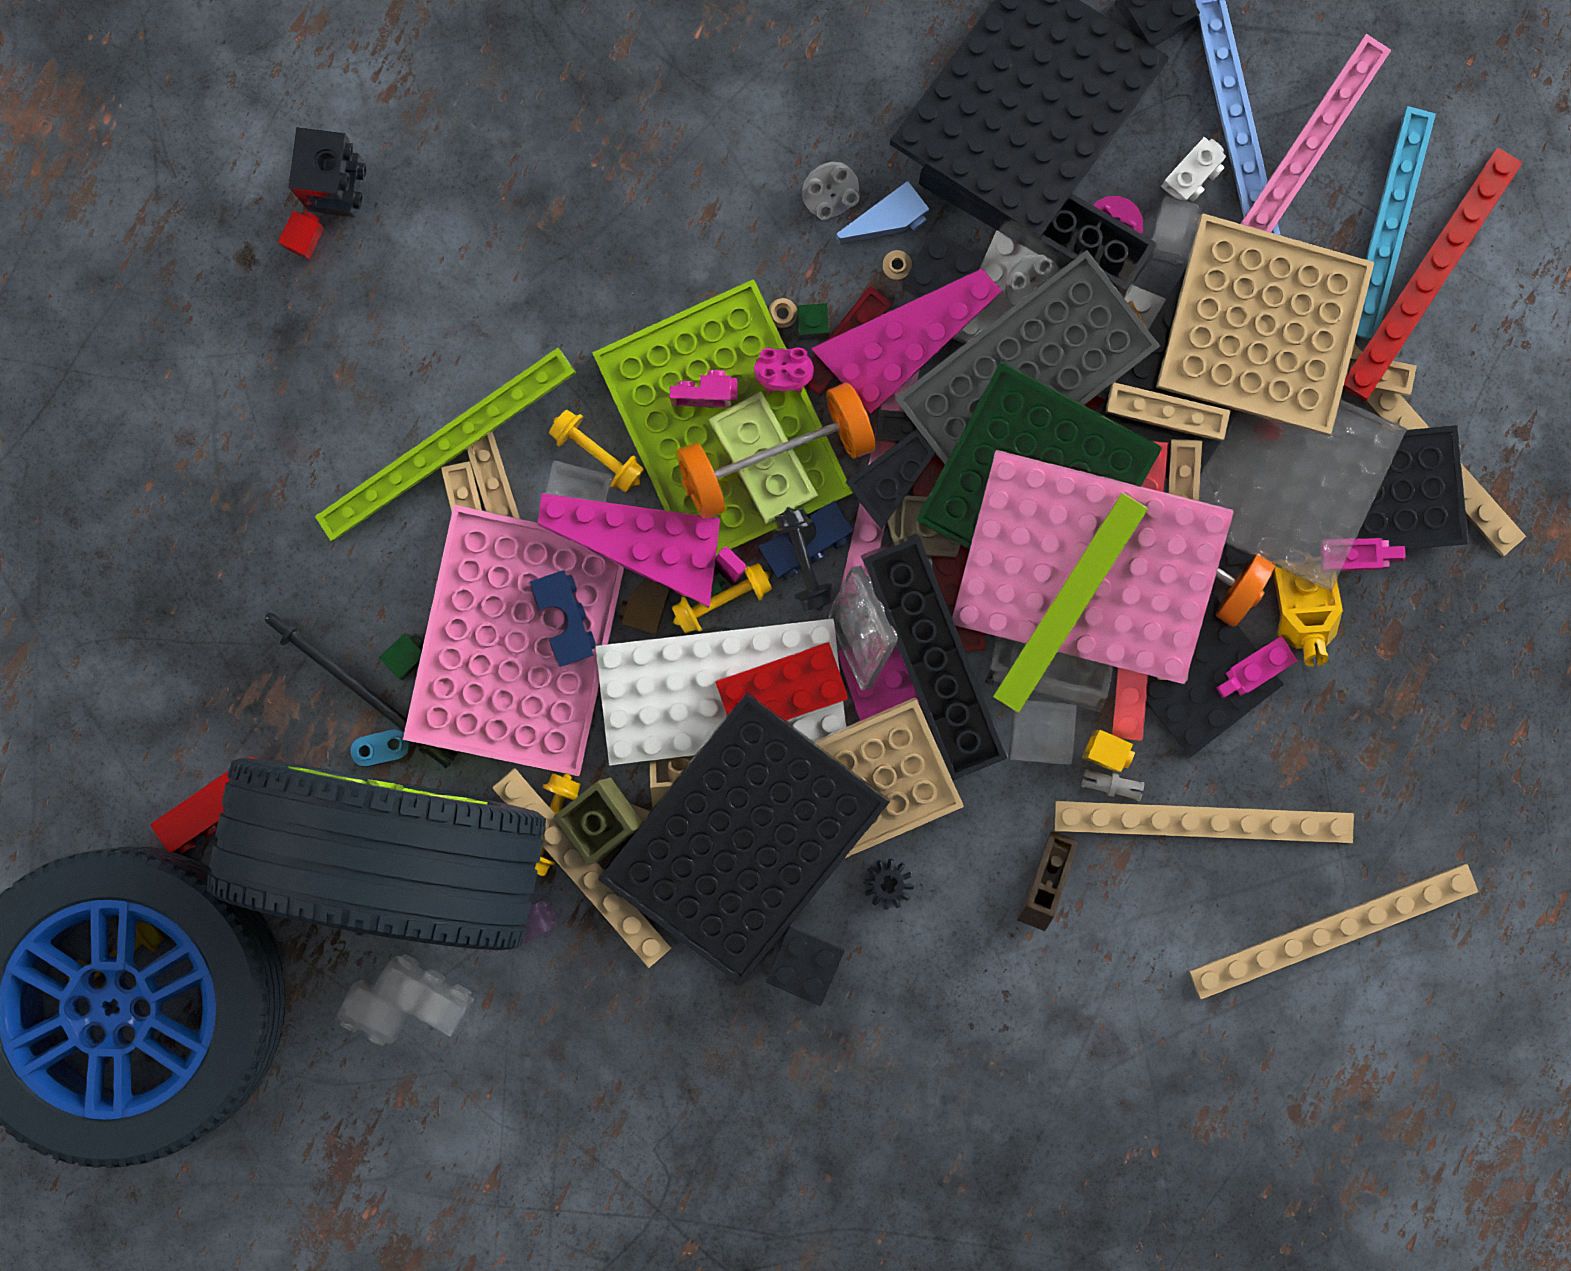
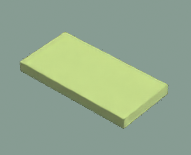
M761 391L709 419L732 463L788 441ZM793 449L737 471L765 524L775 520L774 516L783 513L787 506L796 509L818 497Z

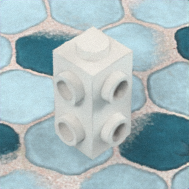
M1203 137L1164 180L1161 187L1182 206L1188 199L1194 202L1205 190L1201 185L1208 177L1213 181L1225 168L1221 165L1226 158V155L1223 154V148L1215 140H1208Z

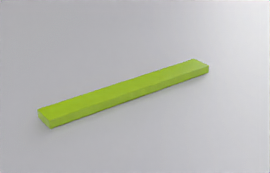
M1121 493L995 692L994 698L1018 713L1020 712L1144 517L1148 507L1125 493Z

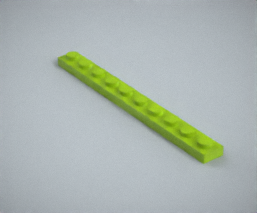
M556 348L317 514L315 518L330 541L337 540L575 375V370L560 348Z

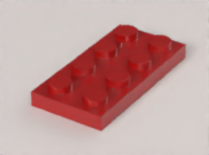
M829 642L715 681L726 715L746 691L784 720H789L849 699Z

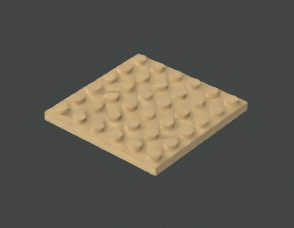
M1207 214L1200 215L1156 388L1326 436L1331 435L1374 262Z

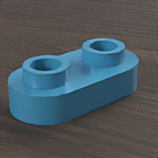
M393 729L356 739L351 746L350 753L353 761L358 765L372 766L405 757L410 750L411 742L403 740V731ZM394 738L399 741V748L396 750H392L389 746L390 741ZM363 746L370 748V754L367 757H363L360 753Z

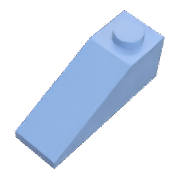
M907 181L836 234V240L839 244L903 233L909 228L915 231L927 221L925 216L928 215L929 208Z

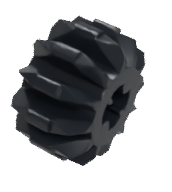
M888 859L887 869H884L882 861L878 860L876 861L880 870L878 873L873 868L869 867L867 869V872L874 876V880L863 879L864 884L873 885L874 888L867 889L864 893L866 896L877 893L872 900V904L875 906L883 898V909L888 910L889 900L891 899L895 907L899 908L901 906L897 899L899 895L906 901L910 899L908 894L902 892L903 888L914 889L913 884L904 883L903 881L911 878L912 873L906 872L900 875V872L905 867V864L902 862L897 866L896 870H893V859ZM885 876H889L891 880L893 877L896 879L897 883L893 885L894 890L892 892H887L886 888L883 891L880 887L884 883L883 878Z

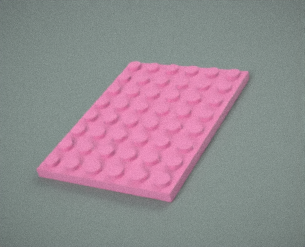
M996 450L952 620L956 626L1027 643L1123 492L1148 507V510L1058 652L1185 684L1234 512L1224 507Z
M453 505L403 740L580 776L600 683L596 648L592 649L594 656L558 667L548 639L563 633L567 625L566 616L560 609L555 607L538 611L529 582L565 570L566 576L571 574L577 591L573 592L576 604L582 603L587 620L582 621L585 631L592 632L596 646L608 645L624 567L601 554L598 555L572 540L569 541L537 525L538 523Z

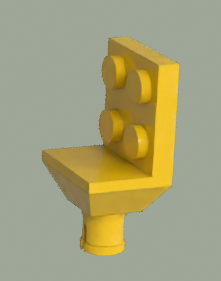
M1321 557L1272 562L1275 565L1273 577L1281 615L1276 634L1277 638L1282 636L1287 645L1295 649L1303 648L1304 662L1307 666H1314L1313 657H1316L1317 666L1324 665L1329 660L1326 646L1337 635L1343 611L1336 573L1321 572Z

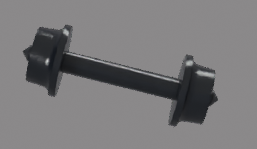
M787 506L783 513L774 516L777 525L774 532L776 535L789 532L807 588L794 596L795 599L800 600L804 611L812 609L821 611L823 606L833 602L831 595L833 584L829 583L818 586L801 532V528L812 524L813 519L807 517L804 507L793 509Z

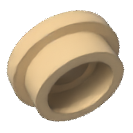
M901 250L889 252L883 260V271L887 277L893 280L906 278L912 268L910 256ZM900 260L903 263V267L899 270L894 269L892 262Z
M781 298L775 300L769 306L768 310L776 327L788 328L796 321L797 308L792 301ZM780 309H785L788 311V316L785 319H781L777 316V312Z

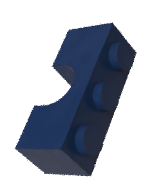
M835 500L809 516V519H813L812 524L816 531L814 540L806 545L811 564L824 558L826 555L823 551L834 545L835 549H838L851 541L849 535L853 533V529ZM785 533L779 534L758 547L777 580L784 577L786 581L801 572L798 568L800 565L793 543L789 541Z
M565 570L530 581L529 585L538 611L555 607L560 609L567 619V625L563 633L548 639L557 666L562 667L594 656L592 649L596 648V643L592 632L585 631L582 621L587 620L582 603L576 604L573 592H576L577 588L572 575L566 576Z

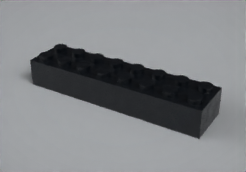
M925 167L921 169L920 186L1036 254L1051 258L1062 269L1087 250L1124 299L1149 262L1157 245L1155 241L1074 194L1071 195L1040 240L1037 241Z
M916 533L861 555L927 724L952 781L1007 759L919 535Z

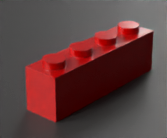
M254 756L247 757L251 759H256ZM228 771L150 824L168 852H179L183 855L196 846L194 843L196 839L202 835L208 838L216 833L219 815L224 811V806L221 804L225 784L230 779L227 777Z

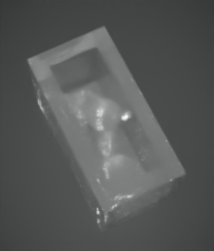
M1164 196L1151 240L1155 241L1157 245L1150 259L1178 267L1183 264L1184 260H1189L1193 245L1190 242L1192 231L1196 232L1200 214H1197L1198 204Z

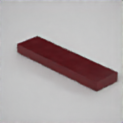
M869 286L826 341L886 314L893 303ZM815 354L811 359L814 366L813 376L805 386L820 397L836 375Z

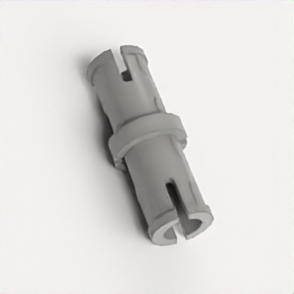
M1086 769L1084 772L1086 778L1095 779V781L1083 779L1082 788L1086 787L1107 792V796L1114 797L1116 794L1136 799L1137 801H1140L1142 798L1141 792L1132 791L1131 789L1143 791L1144 782L1119 778V774L1116 773L1107 775Z

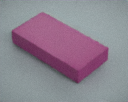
M725 546L717 554L714 568H718L721 575L734 586L740 580L747 565Z

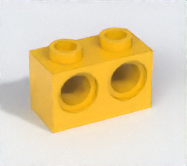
M1093 730L1082 758L1113 772H1121L1122 769L1129 768L1135 752L1131 751L1132 743L1102 730Z

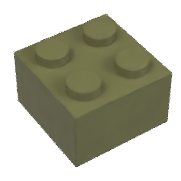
M612 778L597 781L553 816L587 865L606 858L625 843L642 822Z

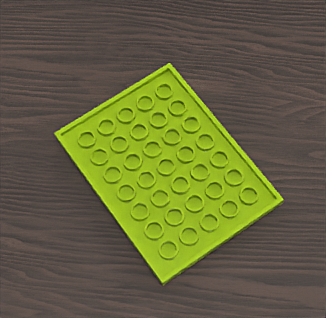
M754 279L592 352L665 511L700 516L690 495L687 496L681 482L683 477L676 457L678 449L693 443L700 444L713 471L732 464L709 421L710 418L729 408L672 406L670 386H677L678 381L695 382V387H700L701 375H707V371H725V376L737 378L738 382L737 400H731V407L761 391L788 441L822 428L804 386L802 387V392L797 393L796 390H772V393H766V387L756 380L754 366L756 360L760 357V352L765 348L777 350L786 349ZM827 436L793 449L818 494V497L797 508L804 507L806 514L809 515L834 500L837 502L853 494L845 483L847 479ZM737 472L717 479L723 495L725 511L713 516L714 518H720L716 556L725 546L732 550L776 530L775 520L765 524Z

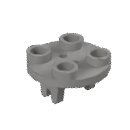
M829 162L819 165L810 172L804 181L802 188L803 202L809 211L821 220L841 215L859 201L858 177L849 166L840 162Z
M1032 254L1022 258L1011 268L1006 277L1005 291L1008 300L1015 306L1032 293L1036 286L1038 288L1058 273L1060 268L1051 258L1045 255Z

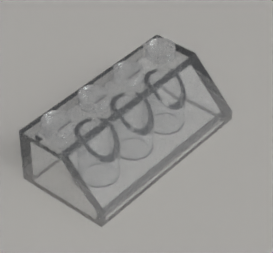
M996 636L985 683L999 687L1026 643ZM1057 652L1030 695L1101 712L1108 698L1114 666Z

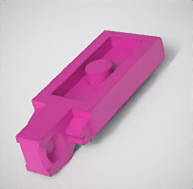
M1382 538L1320 541L1321 572L1382 570L1390 568V562H1403L1406 558L1405 546L1389 547V541L1382 540Z
M1279 636L1232 666L1226 672L1229 679L1217 686L1216 689L1222 698L1234 691H1237L1241 696L1252 691L1298 660L1284 638Z

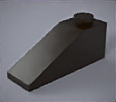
M646 578L629 596L628 602L622 601L618 617L622 618L621 624L657 636L671 589Z
M1053 831L1050 832L1025 895L1017 921L1042 931L1047 929L1055 916L1079 843L1078 841Z

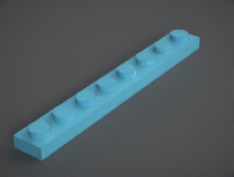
M1410 106L1404 109L1365 259L1374 262L1356 334L1358 338L1370 341L1381 325L1431 135L1435 113Z

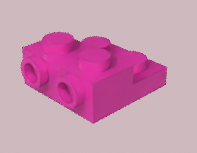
M709 370L707 375H701L700 387H695V382L678 381L677 386H670L671 405L731 408V400H737V378L725 376V371Z

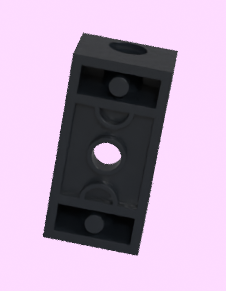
M296 127L288 188L309 212L355 217L356 209L360 210L362 207L363 193L359 192L360 180L364 181L366 177V163H363L359 153H353V143H349L350 140L345 133Z

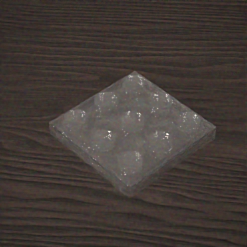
M857 566L850 569L827 614V618L834 619L837 640L860 689L865 690L873 687L898 640L895 629L890 626L882 602L878 601L870 577L866 576L862 566Z

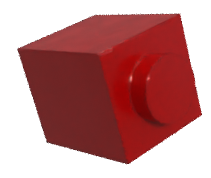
M303 210L302 214L293 211L278 243L282 248L310 260L324 231L323 226L318 222L320 218Z

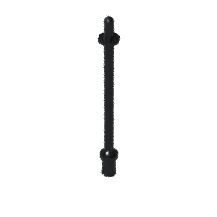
M273 613L265 615V622L283 636L280 641L281 645L284 646L289 642L294 644L396 726L405 731L407 718L298 633L300 625L297 622L290 627ZM418 743L419 751L422 754L426 752L445 769L448 768L451 761L442 754L452 761L458 755L450 749Z

